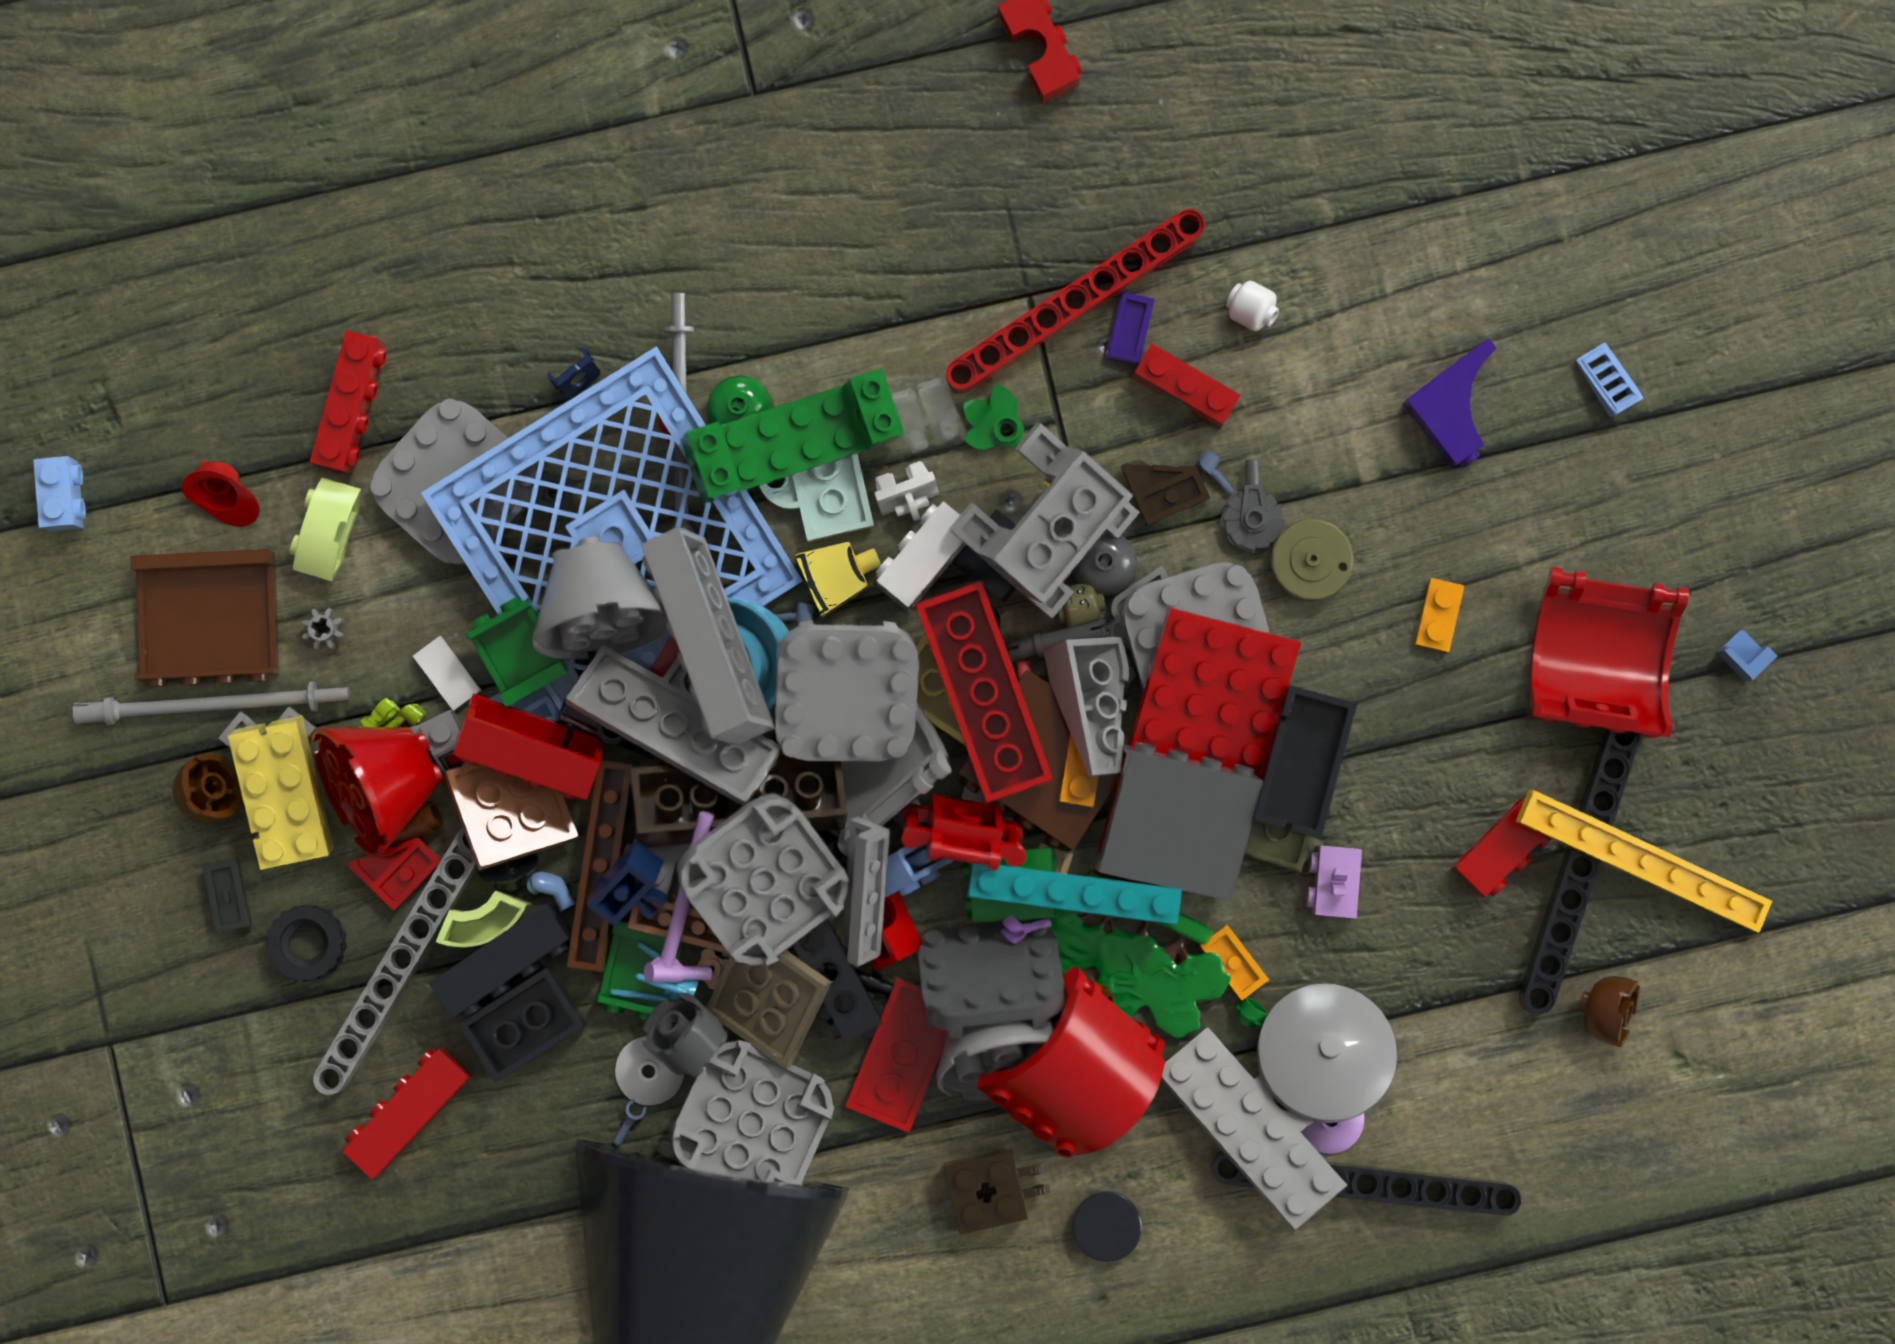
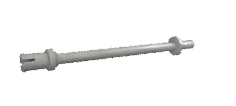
M671 293L672 326L663 327V332L672 334L673 374L687 394L686 334L694 332V327L685 326V293ZM675 442L674 461L688 464ZM674 466L675 486L685 487L688 469ZM675 492V511L679 512L683 493ZM688 497L684 510L686 514H689ZM675 517V524L672 526V529L675 528L678 517ZM683 518L680 528L696 534V529H692L689 520Z
M311 681L308 683L307 690L121 704L114 700L113 697L104 698L102 702L74 703L73 719L76 725L105 722L107 725H114L121 717L308 704L313 712L318 710V703L349 701L350 690L349 687L317 689L316 682Z

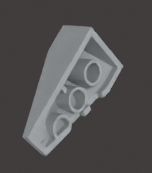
M1123 637L1070 639L1044 650L1051 688L1088 776L1116 775L1121 773L1124 743L1121 721L1122 713L1126 711L1127 700L1123 699L1124 683L1129 680V666Z

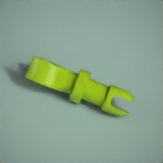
M386 697L374 708L369 718L365 716L360 720L361 725L359 727H379L395 717L400 708L393 700L390 701Z

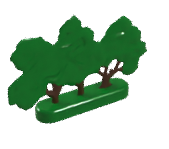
M1090 869L1087 877L1115 880L1108 876L1095 874L1092 869ZM1059 909V918H1049L1051 926L1048 928L1054 932L1057 938L1062 975H1065L1072 967H1078L1080 970L1094 966L1100 973L1096 982L1109 987L1110 992L1115 996L1113 1003L1132 1019L1134 1013L1140 1007L1148 1006L1151 1015L1154 1017L1155 1026L1173 1038H1182L1187 1033L1198 1030L1200 1028V1012L1195 1004L1196 1001L1221 998L1231 980L1230 974L1224 972V963L1221 960L1220 954L1209 952L1195 956L1187 953L1184 946L1186 938L1203 945L1208 944L1214 930L1179 912L1178 924L1158 923L1177 933L1176 939L1165 947L1159 946L1155 939L1149 935L1148 929L1152 923L1150 921H1142L1137 932L1130 935L1116 928L1112 916L1103 915L1104 917L1100 923L1090 928L1083 925V921L1093 915L1090 913L1078 916L1075 911ZM1094 914V917L1099 918L1100 915ZM1107 921L1110 923L1109 932L1103 927ZM1177 952L1182 956V961L1178 965L1174 962Z

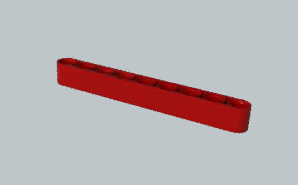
M1185 209L953 360L946 370V383L948 387L957 394H965L1121 291L1194 245L1200 239L1205 228L1203 216L1194 209ZM1184 220H1191L1196 224L1197 232L1187 235L1181 231L1179 224ZM1155 239H1164L1169 245V250L1165 253H1157L1152 249L1151 242ZM1134 257L1139 260L1141 268L1135 272L1127 271L1123 267L1122 261L1125 258ZM1098 276H1107L1111 279L1113 286L1106 291L1099 290L1094 284V279ZM1071 294H1077L1083 298L1084 305L1079 309H1072L1067 306L1065 299ZM1042 313H1050L1055 317L1056 324L1050 328L1041 327L1037 322V317ZM1015 331H1020L1027 336L1028 341L1025 345L1016 347L1009 342V335ZM986 350H993L998 354L999 361L994 365H985L980 359L981 353ZM956 369H966L971 375L970 380L965 384L955 383L951 375Z

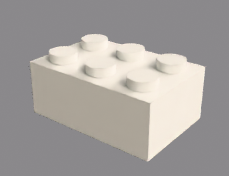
M944 501L939 507L934 504L929 507L920 519L923 526L916 534L911 530L898 545L901 552L894 560L888 557L876 571L878 588L908 613L911 612L916 606L915 604L921 600L966 546L948 530L960 515Z

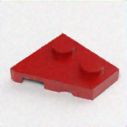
M417 837L392 848L389 847L379 856L372 857L369 855L361 859L352 860L347 866L393 911H397L435 872L442 859L421 838Z

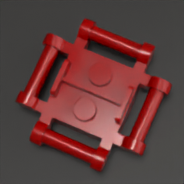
M933 794L932 800L928 802V806L907 804L901 810V820L905 824V828L902 831L903 845L910 849H915L921 844L927 845L928 859L939 861L940 858L968 862L985 865L987 870L998 871L1001 858L1006 859V862L1013 867H1018L1025 863L1026 851L1021 845L1023 828L1015 821L1003 820L1001 806ZM918 823H928V828L920 827Z

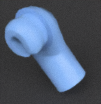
M543 871L536 872L526 883L528 891L534 895L538 893L552 895L560 912L576 904L564 880L558 875Z

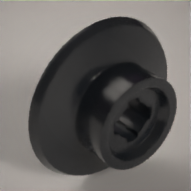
M534 853L482 870H478L477 867L476 871L483 880L493 883L496 889L500 891H513L527 883L528 875L537 866L538 856Z

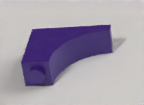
M1489 338L1403 402V406L1451 468L1459 463L1465 468L1480 456L1476 450L1484 445L1472 420L1470 395L1474 378L1480 366L1497 349Z

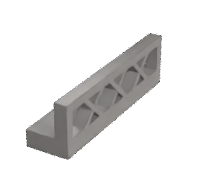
M858 816L850 820L847 877L849 881H847L848 893L845 898L842 945L848 947L847 962L857 967L879 957L881 954L890 831Z

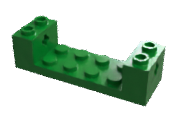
M880 368L849 378L841 386L722 425L717 421L687 431L680 439L702 505L894 442L905 432L883 369Z

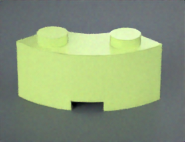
M322 477L316 489H309L304 504L307 512L300 535L294 536L290 547V554L295 556L293 570L333 581L344 561L348 539L358 516L360 488Z
M494 891L488 902L476 910H449L436 942L453 947H472L487 944L524 919L532 904L505 892Z

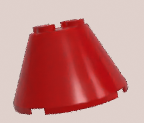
M323 727L316 730L312 735L313 742L318 740L319 749L313 752V756L328 799L343 826L350 823L358 836L353 838L354 842L366 854L372 857L379 856L387 850L435 791L437 785L443 782L441 771L436 764H432L427 753L430 751V744L422 732L415 734L407 727Z

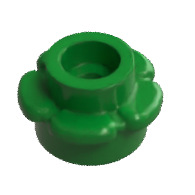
M1246 997L1241 1004L1236 1003L1235 1005L1239 1011L1236 1015L1239 1021L1249 1028H1253L1255 1025L1262 1027L1263 1020L1268 1015L1263 1006L1250 997Z

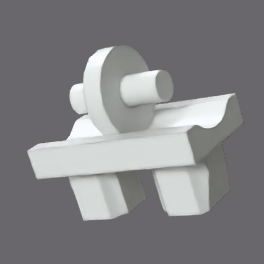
M921 461L910 464L905 468L909 478L907 481L896 484L892 473L877 476L875 478L877 492L874 493L882 515L896 511L898 517L911 513L913 521L920 520L918 509L929 506L928 499L940 495L933 472H928Z

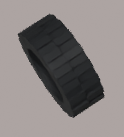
M311 905L291 907L292 909L283 911L278 919H274L271 929L268 930L266 936L268 937V943H266V950L269 952L268 958L275 965V969L285 974L284 977L302 982L322 979L337 969L338 963L342 962L344 958L343 953L346 950L347 943H345L346 933L341 927L342 923L333 916L332 912L322 909L323 907ZM302 926L314 927L321 933L323 938L322 951L312 960H301L290 949L291 935Z

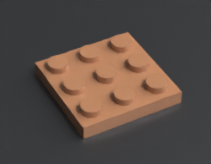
M468 764L448 770L444 774L478 870L570 843L578 838L564 797L558 790L546 786L544 788L534 787L528 784L526 779L514 775L510 777L499 775L492 768L482 764Z

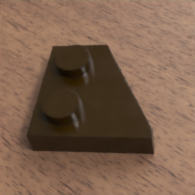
M1132 463L1121 465L1122 472L1146 526H1150L1210 499L1197 467L1132 465Z

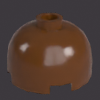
M213 753L199 754L184 764L174 778L172 792L175 805L182 815L191 821L205 825L221 822L235 813L239 805L243 803L237 772L235 773L232 767L224 762L226 758Z
M1610 976L1596 982L1591 992L1584 991L1580 1000L1579 1011L1585 1012L1584 1023L1592 1036L1617 1047L1624 1045L1630 1030L1624 1029V1027L1628 1026L1631 1015H1635L1640 993V986L1637 985L1638 981L1625 977Z

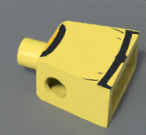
M849 542L795 555L822 618L869 589L863 574L881 566L874 548L855 555Z

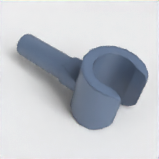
M1209 450L1204 451L1197 461L1198 468L1215 479L1225 493L1230 495L1234 489L1221 473L1215 469L1221 459Z
M798 603L796 613L776 614V616L782 622L799 623L809 620L814 621L816 606Z
M635 1099L629 1101L626 1105L627 1116L613 1141L618 1146H621L635 1121L645 1117L646 1106L639 1116L630 1114L629 1109Z

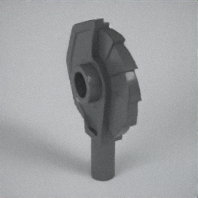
M1251 459L1245 460L1246 485L1243 487V491L1229 497L1220 523L1231 545L1250 553H1255V548L1269 547L1270 543L1278 538L1285 519H1282L1281 504H1277L1275 498L1270 493L1265 494L1262 485L1259 483V460Z

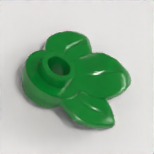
M997 384L992 390L990 401L969 400L963 403L965 418L973 427L964 437V441L971 447L978 450H988L996 445L1009 448L1021 441L1024 434V426L1022 421L1016 416L1018 402L1007 388ZM1009 425L1013 428L1014 432L1011 436L1005 437L1000 432L1001 427Z

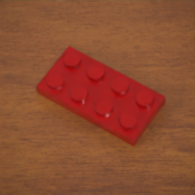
M897 977L881 1017L883 1022L877 1026L845 1107L909 1133L943 1051L948 1031L935 1026L928 1027L925 1020L922 987Z

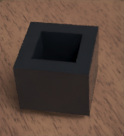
M542 471L541 480L560 484L561 475ZM566 477L565 486L574 488L576 480ZM539 485L535 504L554 508L556 498H552L549 495L550 487ZM563 491L560 510L568 511L572 492Z

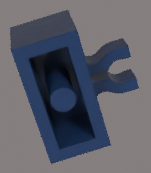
M635 841L596 883L587 907L613 926H616L635 905L645 917L651 920L657 908L649 902H654L662 908L668 899V895L662 891L652 889L657 881L664 860L638 841Z

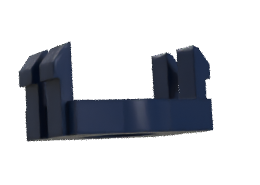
M579 348L585 357L570 366L556 379L548 371L547 378L556 389L560 390L565 398L570 399L601 375L600 369L594 363L595 360L586 348ZM580 373H586L580 381L571 384L575 376Z

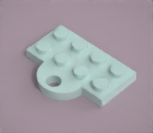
M857 454L786 477L784 484L780 488L774 489L767 484L760 486L764 496L775 506L786 510L800 509L808 542L874 527Z

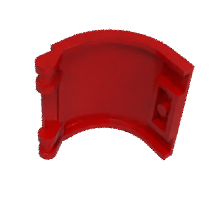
M1551 567L1540 602L1532 644L1529 672V701L1532 716H1536L1546 722L1561 720L1571 722L1579 727H1590L1591 725L1605 727L1615 733L1630 731L1640 733L1648 738H1658L1659 736L1670 738L1673 729L1668 703L1670 665L1680 619L1689 600V588L1677 587L1676 590L1665 588L1664 584L1653 583L1652 588L1648 589L1586 579V572L1575 570L1574 574L1563 572L1562 568ZM1560 586H1566V587H1570V589L1559 588V587H1560ZM1663 602H1667V603H1672V605H1665V604H1662V603H1663Z
M1078 967L1070 968L1063 977L1068 997L1060 1021L1046 1043L1033 1056L1020 1065L1005 1071L982 1074L977 1083V1088L986 1094L991 1102L1001 1106L1011 1114L1015 1121L1021 1122L1033 1132L1036 1138L1046 1142L1054 1149L1056 1154L1065 1158L1096 1152L1111 1145L1126 1134L1142 1117L1153 1100L1166 1062L1162 1058L1165 1047L1164 1040L1157 1034H1150L1149 1027L1143 1022H1135L1101 993V987L1096 982L1087 980L1086 974Z

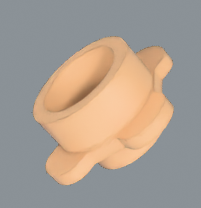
M708 948L701 952L702 958L695 966H713L715 968L711 979L703 980L707 983L708 988L714 990L728 959H721L715 955L713 949Z

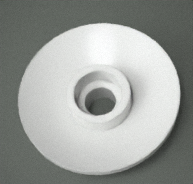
M644 1036L631 1041L619 1054L615 1067L616 1080L621 1091L629 1099H635L634 1102L642 1105H657L669 1100L676 1094L681 1087L684 1075L673 1073L651 1054L643 1045V1040L646 1041L647 1037ZM645 1065H652L654 1067L655 1075L653 1077L647 1078L643 1075L642 1070Z

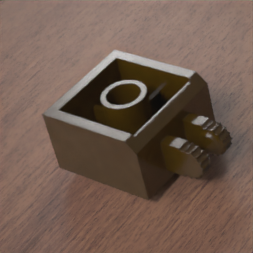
M1012 1148L944 1163L960 1235L1028 1220L1023 1199L1050 1193L1049 1184H1038L1030 1188L1021 1189L1019 1177L1041 1174V1172L1045 1171L1044 1163L1016 1168ZM988 1182L989 1188L992 1185L996 1188V1192L991 1193L990 1199H983V1196L978 1197L976 1191L981 1190L982 1183Z

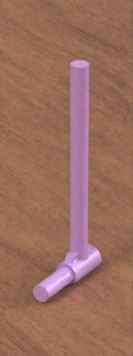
M708 812L699 813L691 846L709 833L713 819L712 814ZM681 885L662 955L651 963H647L644 968V977L647 982L710 980L712 977L710 966H682L675 958L690 905V900L684 894Z

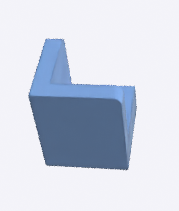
M1739 630L1716 652L1745 682L1754 680L1777 657L1768 646L1761 648L1744 630Z

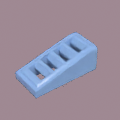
M1606 343L1601 344L1575 360L1609 418L1614 417L1643 399L1637 386ZM1603 355L1606 361L1591 369L1588 364ZM1610 367L1613 373L1599 380L1596 375ZM1617 379L1620 385L1607 392L1604 386ZM1624 390L1627 396L1615 403L1612 397Z

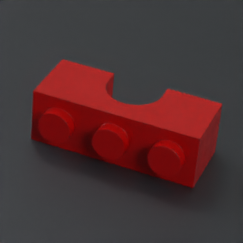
M1007 0L998 5L997 14L1012 44L1023 38H1034L1040 41L1045 48L1044 56L1040 60L1028 65L1027 71L1041 102L1044 103L1079 86V74L1082 73L1081 66L1074 54L1068 55L1064 44L1067 43L1065 34L1059 24L1053 25L1049 17L1052 10L1048 0Z
M1151 343L1132 379L1159 395L1166 394L1182 402L1191 409L1192 414L1219 430L1240 397V394L1153 343Z
M899 891L888 897L885 896L881 954L879 957L871 960L875 971L918 952L923 944Z

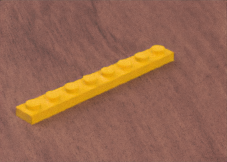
M1535 790L1528 791L1516 819V822L1753 932H1760L1772 904L1771 900Z

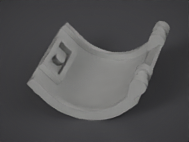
M918 703L916 706L915 732L904 756L882 761H841L848 816L845 829L839 830L840 835L837 845L840 851L847 857L851 819L858 816L883 826L920 793L926 794L934 787L933 782L938 778L944 779L951 773V768L947 761L949 756L942 740ZM775 728L761 734L780 745L777 741Z

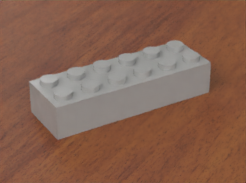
M676 527L641 544L645 553L642 558L644 566L648 573L653 575L657 587L654 588V593L657 601L664 606L667 613L666 626L670 635L676 639L679 646L678 659L683 669L688 671L692 682L689 685V689L693 699L700 704L704 716L701 717V722L706 733L714 739L739 745L774 729L773 721L705 538Z

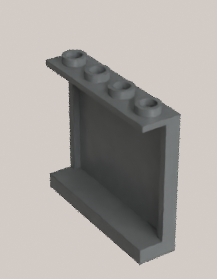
M1135 742L1134 747L1124 745L1123 751L1127 753L1103 847L1101 852L1096 851L1093 866L1101 873L1231 901L1263 780L1254 774V769L1247 766L1235 764L1234 769L1221 767L1222 762L1212 758L1202 757L1201 762L1188 759V754L1177 750L1169 749L1168 754L1155 752L1156 747L1146 743Z

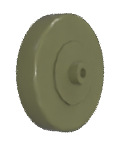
M1304 519L1288 526L1275 540L1270 555L1271 571L1278 586L1291 597L1306 602L1325 600L1339 592L1349 580L1354 564L1353 550L1346 535L1337 526L1321 519Z

